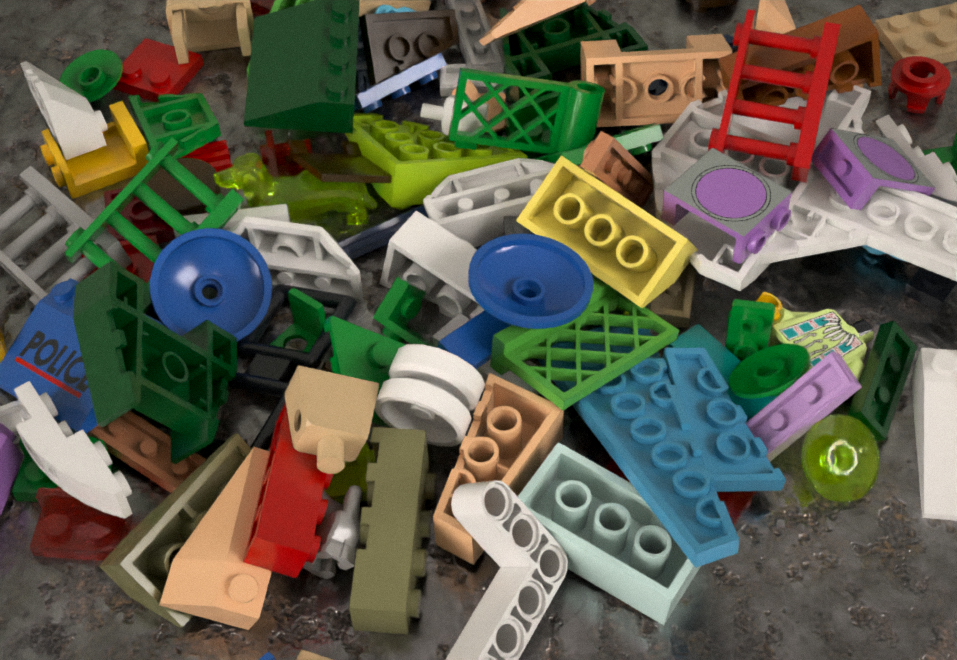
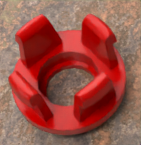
M910 56L900 59L893 65L891 70L888 96L890 99H895L898 91H901L907 95V112L923 114L931 98L936 97L937 104L943 103L945 91L948 89L951 81L950 73L943 64L928 57ZM929 73L933 74L932 77L927 78Z

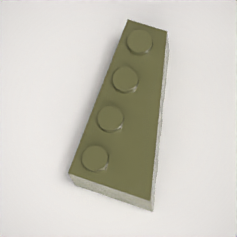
M372 427L371 445H373L375 463H368L367 466L368 507H362L360 520V543L366 546V549L357 548L349 610L354 631L408 635L411 617L418 618L420 613L421 590L415 589L417 576L424 577L426 570L427 552L426 549H421L422 537L429 538L431 534L432 511L426 510L428 499L435 500L437 474L430 473L426 430Z

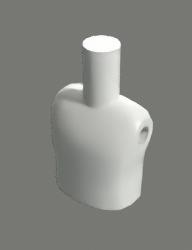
M450 95L446 98L444 106L423 103L421 108V117L441 121L442 132L447 136L455 95ZM463 100L462 109L465 108L466 106H468L467 103H466L464 100ZM484 103L477 108L486 121L488 103ZM472 111L459 121L458 131L473 132L482 123Z

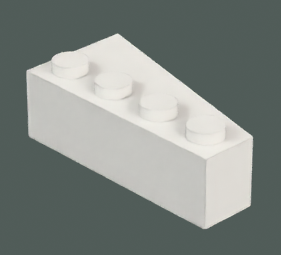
M415 211L389 240L380 284L390 289L397 277L413 283L427 292L424 296L425 299L438 304L440 313L450 318L461 313L471 320L484 311L474 299L468 285L469 264L477 249L468 241L460 239L444 229L434 219L427 218L420 212Z

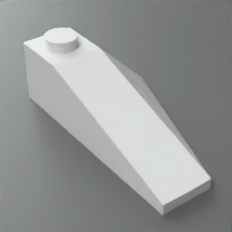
M27 61L20 63L30 91L65 160L107 146L102 132L108 130L100 110L93 111L85 97Z
M921 348L911 376L922 518L957 521V350Z

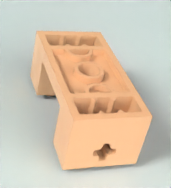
M722 34L686 36V49L621 52L616 40L581 41V81L592 82L605 89L597 127L675 123L690 102L699 99L702 103L718 98L719 92L726 90L723 86L718 59L732 54L731 47ZM662 79L668 83L666 91L661 95H652L648 92L649 85L654 80Z

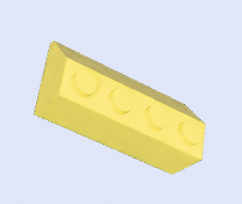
M562 155L516 220L534 234L554 239L570 247L586 262L593 275L641 308H644L674 284L690 262V256L695 251H698L687 238Z

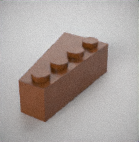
M860 4L784 33L813 39L814 35L822 36L825 22L841 24L827 91L836 89L837 93L840 94L853 91L854 85L867 83L869 88L882 85L879 33ZM753 45L749 47L746 64L806 74V70H815L817 59H811L810 54ZM737 52L718 59L723 86L727 93ZM742 79L737 99L779 106L784 105L788 98L800 97L805 101L808 100L809 95L802 94V89Z

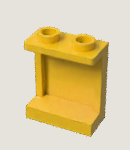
M123 101L109 105L113 122L107 123L108 130L102 132L107 146L65 160L49 129L41 131L45 144L41 145L40 149L48 166L55 165L51 167L54 179L59 188L66 187L72 199L136 176L148 163L145 159L149 153L147 143Z

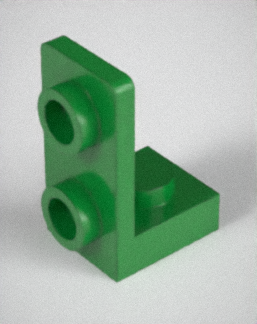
M397 277L373 316V319L385 326L382 333L400 343L406 340L410 344H423L437 348V346L407 327L410 319L414 318L419 312L422 299L427 292L415 284Z
M740 299L733 300L732 308L729 310L725 347L739 360L743 361L753 353L768 347L775 305Z

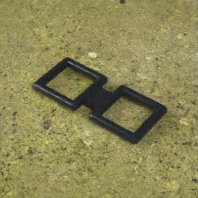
M279 284L273 289L270 305L262 322L251 334L240 340L237 344L239 355L254 359L244 373L236 372L235 378L228 382L226 390L228 387L280 397L250 446L252 449L256 447L266 451L269 450L276 421L285 404V391L298 365L317 369L332 346L330 333H325L324 328L309 352L258 343L284 301H289L288 292L293 287L321 303L323 307L335 309L331 316L345 321L348 320L356 307L354 297ZM214 438L212 443L197 452L212 455L226 441Z

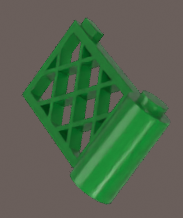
M460 67L448 140L454 141V147L476 150L477 144L547 154L582 146L594 140L605 89L598 84L588 81L576 80L567 83ZM467 79L482 81L489 91L472 102L465 93ZM491 83H497L498 85L493 87ZM510 85L520 87L525 96L508 107L498 93ZM527 88H532L534 90L529 92ZM546 90L559 92L557 103L545 112L534 99ZM492 97H495L503 111L489 121H486L477 108ZM463 100H464V101L467 103L468 106H466L465 108L462 109ZM531 102L539 116L522 126L513 113ZM472 111L482 123L473 132L458 131L459 121ZM554 115L552 123L549 118ZM509 116L518 130L508 137L498 136L492 127ZM542 122H545L551 130L548 143L533 141L528 132Z

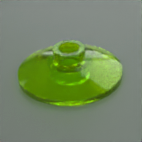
M847 415L827 416L815 423L804 438L801 451L803 470L810 485L821 496L835 502H850L863 497L872 488L878 476L880 456L872 433L862 422ZM831 453L835 456L834 466L831 461Z

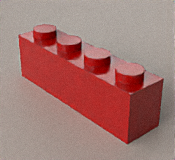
M286 402L275 424L243 562L297 578L305 562L313 563L316 558L321 536L315 535L316 525H321L328 505V500L322 498L323 490L328 489L333 474L323 473L317 468V455L298 452L293 447Z

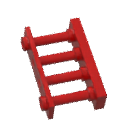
M747 9L745 22H737L733 46L739 47L720 128H712L708 151L714 148L725 154V150L783 160L786 161V165L793 166L791 180L807 183L841 24L825 22L822 36L814 35V38L811 39L754 29L755 10ZM750 44L810 54L811 59H817L815 70H806V74L746 64ZM744 79L802 89V94L809 95L807 106H798L797 110L737 99L741 81ZM733 115L794 125V129L801 130L799 142H790L789 146L729 135Z

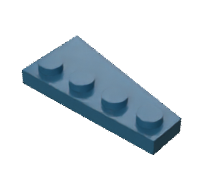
M665 348L662 358L665 359L667 364V374L672 385L676 386L690 419L691 432L694 439L700 443L702 458L706 468L712 472L716 492L781 491L786 482L784 475L779 468L774 469L767 459L768 449L760 437L755 438L746 424L747 415L740 404L735 405L727 394L729 386L706 349Z

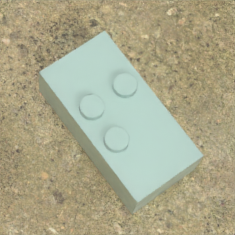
M559 442L518 495V498L562 546L567 555L569 570L663 626L701 567H694L630 482Z

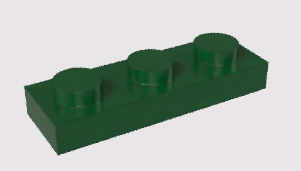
M895 321L880 325L859 381L862 388L855 392L847 414L871 442L886 440L917 350L915 344Z

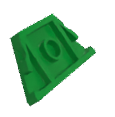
M202 93L183 95L160 94L158 97L159 102L141 103L139 95L128 96L131 110L150 150L158 142L161 141L165 145L173 137L178 141V151L172 157L179 159L221 136L219 123Z
M335 316L325 319L324 331L325 333H330L334 356L330 358L333 373L379 383V394L383 382L390 379L388 373L398 348L405 346V344ZM374 409L372 423L385 428H392L377 415Z

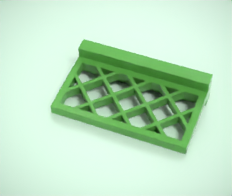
M596 277L593 279V292L587 308L573 321L561 326L545 329H527L510 325L494 334L490 367L501 376L508 371L513 372L561 410H565L677 340L679 330L646 307H639ZM616 306H619L628 312L630 316L608 313L615 310ZM587 325L603 326V332L581 331L580 329ZM609 326L631 328L632 334L609 333ZM638 329H651L659 335H638ZM560 341L574 342V349L551 348V346ZM580 343L602 344L604 352L581 350ZM610 345L632 347L633 351L630 353L610 352ZM531 358L545 359V367L528 366L524 362ZM551 360L575 362V369L552 368ZM581 362L604 364V368L600 371L581 370ZM551 380L575 382V386L563 392L553 385Z

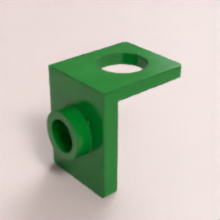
M293 287L288 292L294 323L270 345L284 348V345L289 340L299 338L307 343L302 351L309 352L324 328L325 311L321 303Z

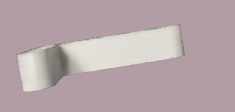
M493 480L466 483L460 485L454 491L451 503L453 514L457 521L499 565L500 569L445 660H519L565 578L568 570L567 555L562 546L503 481Z

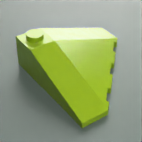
M374 113L354 114L353 134L345 133L349 142L358 143L361 154L392 176L391 183H372L376 192L391 207L396 209H408L411 205L423 204V199L427 195H431L435 188L450 175L516 158H528L522 151L480 144H477L476 150L454 147V141L448 140L447 135L439 131L429 130V125L406 120L402 121V125H399L393 121L383 120V115Z

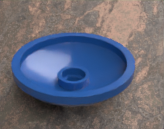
M216 228L193 230L171 241L157 257L150 277V298L157 317L166 328L180 336L205 320H209L237 337L238 342L251 334L262 322L269 308L272 296L271 275L260 252L243 237L233 232ZM211 287L216 291L217 296L214 299H206L202 294V290Z
M510 234L488 241L475 252L469 264L468 285L477 303L497 319L521 328L545 329L567 324L585 311L593 292V277L581 256L563 243L540 235Z

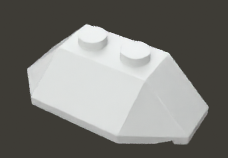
M516 158L450 175L435 188L431 195H427L423 199V205L428 217L437 221L444 229L456 237L468 241L473 247L482 246L490 240L504 236V216H519L555 164L543 160Z
M246 216L230 230V232L249 241L263 256L271 275L272 289L279 284L349 295L354 297L357 302H362L363 290L360 270L323 227Z

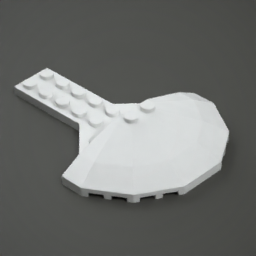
M854 85L851 92L838 94L836 89L826 91L814 150L830 128L865 134L862 130L863 122L861 117L869 103L870 90ZM726 90L720 91L718 98L702 103L699 99L690 102L663 136L664 139L660 140L652 150L651 167L656 219L687 238L698 249L697 252L695 251L690 256L689 261L698 273L741 291L756 280L772 262L867 245L957 282V207L916 191L879 186L861 210L850 209L812 161L807 183L791 180L793 166L786 165V161L725 150V155L792 191L789 204L791 217L786 226L779 232L775 230L767 238L764 246L757 254L751 253L740 264L732 261L736 238L692 212L685 215L674 226L661 219L664 190L708 152L712 128H720L728 94ZM800 97L788 98L784 105L779 106L798 110V106L806 107L808 100L803 101ZM733 115L729 135L790 146V142H799L801 130L794 129V125Z

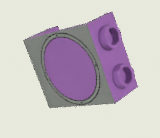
M830 128L812 155L811 161L850 209L861 210L879 186L916 191L930 196L936 188L899 145L890 138Z
M712 148L664 190L661 219L674 226L685 215L692 212L736 238L732 261L740 264L751 253L757 254L764 246L767 238L775 230L779 232L786 226L791 217L789 204L792 191Z

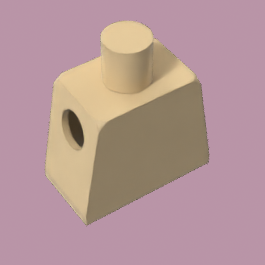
M298 365L285 391V402L293 447L298 452L317 455V468L323 473L334 474L342 471L345 461L351 462L356 460L369 436L379 383Z

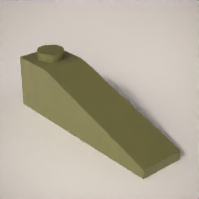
M238 433L233 434L129 532L99 565L129 597L177 627H184L193 615L159 606L171 563L252 450Z

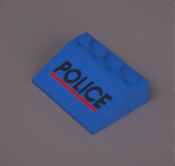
M70 278L55 285L48 295L38 301L0 363V388L17 398L14 389L30 381L39 396L46 392L51 398L59 414L53 417L57 423L65 420L72 433L75 434L83 429L87 434L97 426V421L73 320L75 285L79 282Z

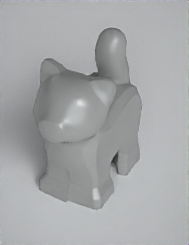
M353 485L349 487L343 504L331 499L323 491L322 498L328 500V505L321 525H316L315 535L321 536L320 546L314 562H305L303 566L304 569L324 579L335 576L337 560V565L340 569L348 570L355 566L356 548L360 541L359 512L363 490L359 486Z

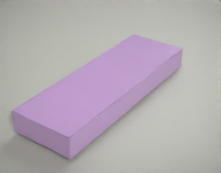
M832 351L800 377L792 386L747 421L746 424L755 438L760 437L768 449L766 457L770 462L862 388V386L841 355Z

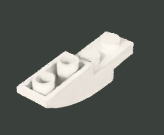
M889 114L876 120L875 122L881 137L893 139L936 187L929 197L957 207V175L949 162L942 164L934 152L924 156L919 146L912 148L910 146L912 139L903 124L897 126Z
M30 381L15 388L16 396L28 420L15 427L27 452L38 467L55 484L81 502L102 512L124 519L132 515L133 513L126 498L133 494L120 470L112 474L108 468L113 463L101 441L92 444L83 429L73 434L65 420L57 424L53 417L59 414L51 398L46 392L39 396Z

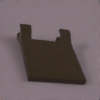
M287 139V144L290 146V156H285V162L287 164L301 165L321 182L391 183L392 176L364 157L357 142L341 141L344 154L308 153L303 140Z

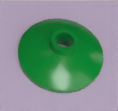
M105 49L93 50L73 60L63 71L59 82L85 97L88 102H92L103 97L115 87L122 75L123 64L118 55L113 51Z
M779 344L764 348L748 356L734 368L729 377V386L732 392L741 398L756 399L778 396L808 371L811 357L807 349L798 344Z

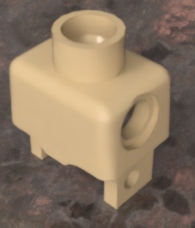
M166 0V17L178 64L189 63L188 51L201 52L241 47L243 56L251 55L254 20L250 0Z

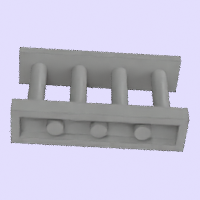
M30 165L19 174L28 187L24 191L26 195L0 215V236L34 207L40 208L45 205L47 207L45 209L46 214L2 251L0 250V266L32 295L28 300L35 307L38 301L48 295L55 285L70 278L80 282L97 266L86 257H83L45 291L34 282L65 256L64 252L68 249L65 242L79 227L86 230L94 219ZM63 224H66L68 226L66 229L68 233L23 271L13 262L56 225L61 227ZM104 230L94 240L93 243L124 269L132 263L119 241L108 231Z

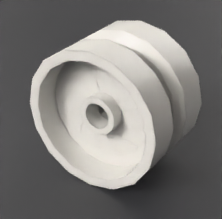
M407 344L398 348L388 373L390 379L383 382L376 399L374 409L377 415L392 428L426 430L428 444L449 447L461 444L472 419L469 412L475 410L485 386L482 375L471 364L440 348L423 344Z

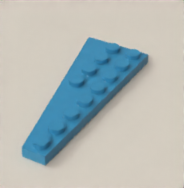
M603 326L588 331L603 332ZM609 326V333L632 334L631 328ZM638 329V335L655 336L651 335L649 329ZM560 341L551 346V348L574 349V342ZM580 343L581 350L604 352L602 344ZM610 345V352L630 353L633 351L632 347ZM659 352L654 353L572 405L695 568L738 553L739 537L724 501L720 502L714 487L712 472L706 468L702 458L700 443L694 439L691 432L690 419L676 386L672 385L669 379L665 359L660 357ZM537 359L545 367V359ZM551 360V367L575 369V362ZM581 362V370L600 371L604 368V364ZM553 380L563 392L575 386V382Z

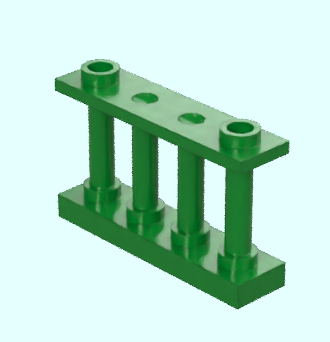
M171 137L165 145L160 141L149 151L145 157L148 163L86 230L79 227L65 242L68 249L64 253L72 264L82 254L98 268H101L109 261L118 264L93 243L110 225L142 254L155 263L162 249L120 214L135 196L180 235L197 229H222L242 207L244 198L233 189L226 196L221 193L215 194L172 157L178 151V141ZM161 168L207 206L205 211L209 215L200 225L195 221L190 223L146 185ZM150 280L147 283L144 281L143 314H146L152 307Z

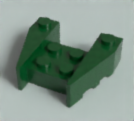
M586 2L572 10L501 39L505 74L551 80V74L556 71L581 65V41L616 40L621 52L648 51V45L632 26L626 22L619 25L611 20V13L604 9L597 11L588 6ZM500 8V19L508 14L505 8ZM510 85L506 88L507 98L511 104L525 96L518 86ZM527 88L529 92L534 90L532 88ZM546 90L537 97L552 93V91Z
M109 261L75 285L73 320L97 425L104 427L129 410L135 409L171 428V463L177 464L213 442L220 422L216 416L220 406L226 403L229 392L226 390L228 382L235 378L237 372V337L209 320H205L182 336L143 314L144 280L113 261Z

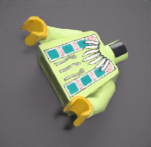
M763 292L756 302L772 303L775 305L768 347L779 344H798L803 346L811 357L808 371L830 352L834 351L841 355L858 382L860 381L865 368L863 361L867 351L866 343L874 338L872 327L866 320L860 319L848 325L832 309L818 312L789 311L782 307L780 300L773 294Z

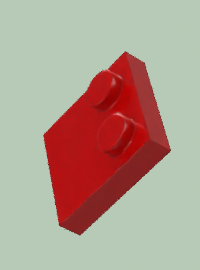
M145 38L122 62V75L113 89L130 95H139L140 98L153 102H159L158 97L160 94L178 95L204 66L202 55L188 51L189 63L178 64L174 46Z

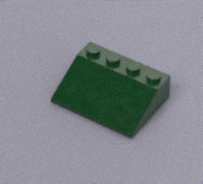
M314 0L255 17L244 114L245 127L353 134L360 0Z

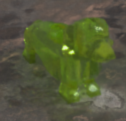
M253 152L236 157L232 167L213 175L215 183L220 187L243 189L247 203L251 208L287 204L291 220L304 219L335 210L350 213L346 215L347 225L368 224L367 207L376 209L378 206L376 200L368 193L365 183L321 182L307 170L296 176H271L267 172L260 156Z

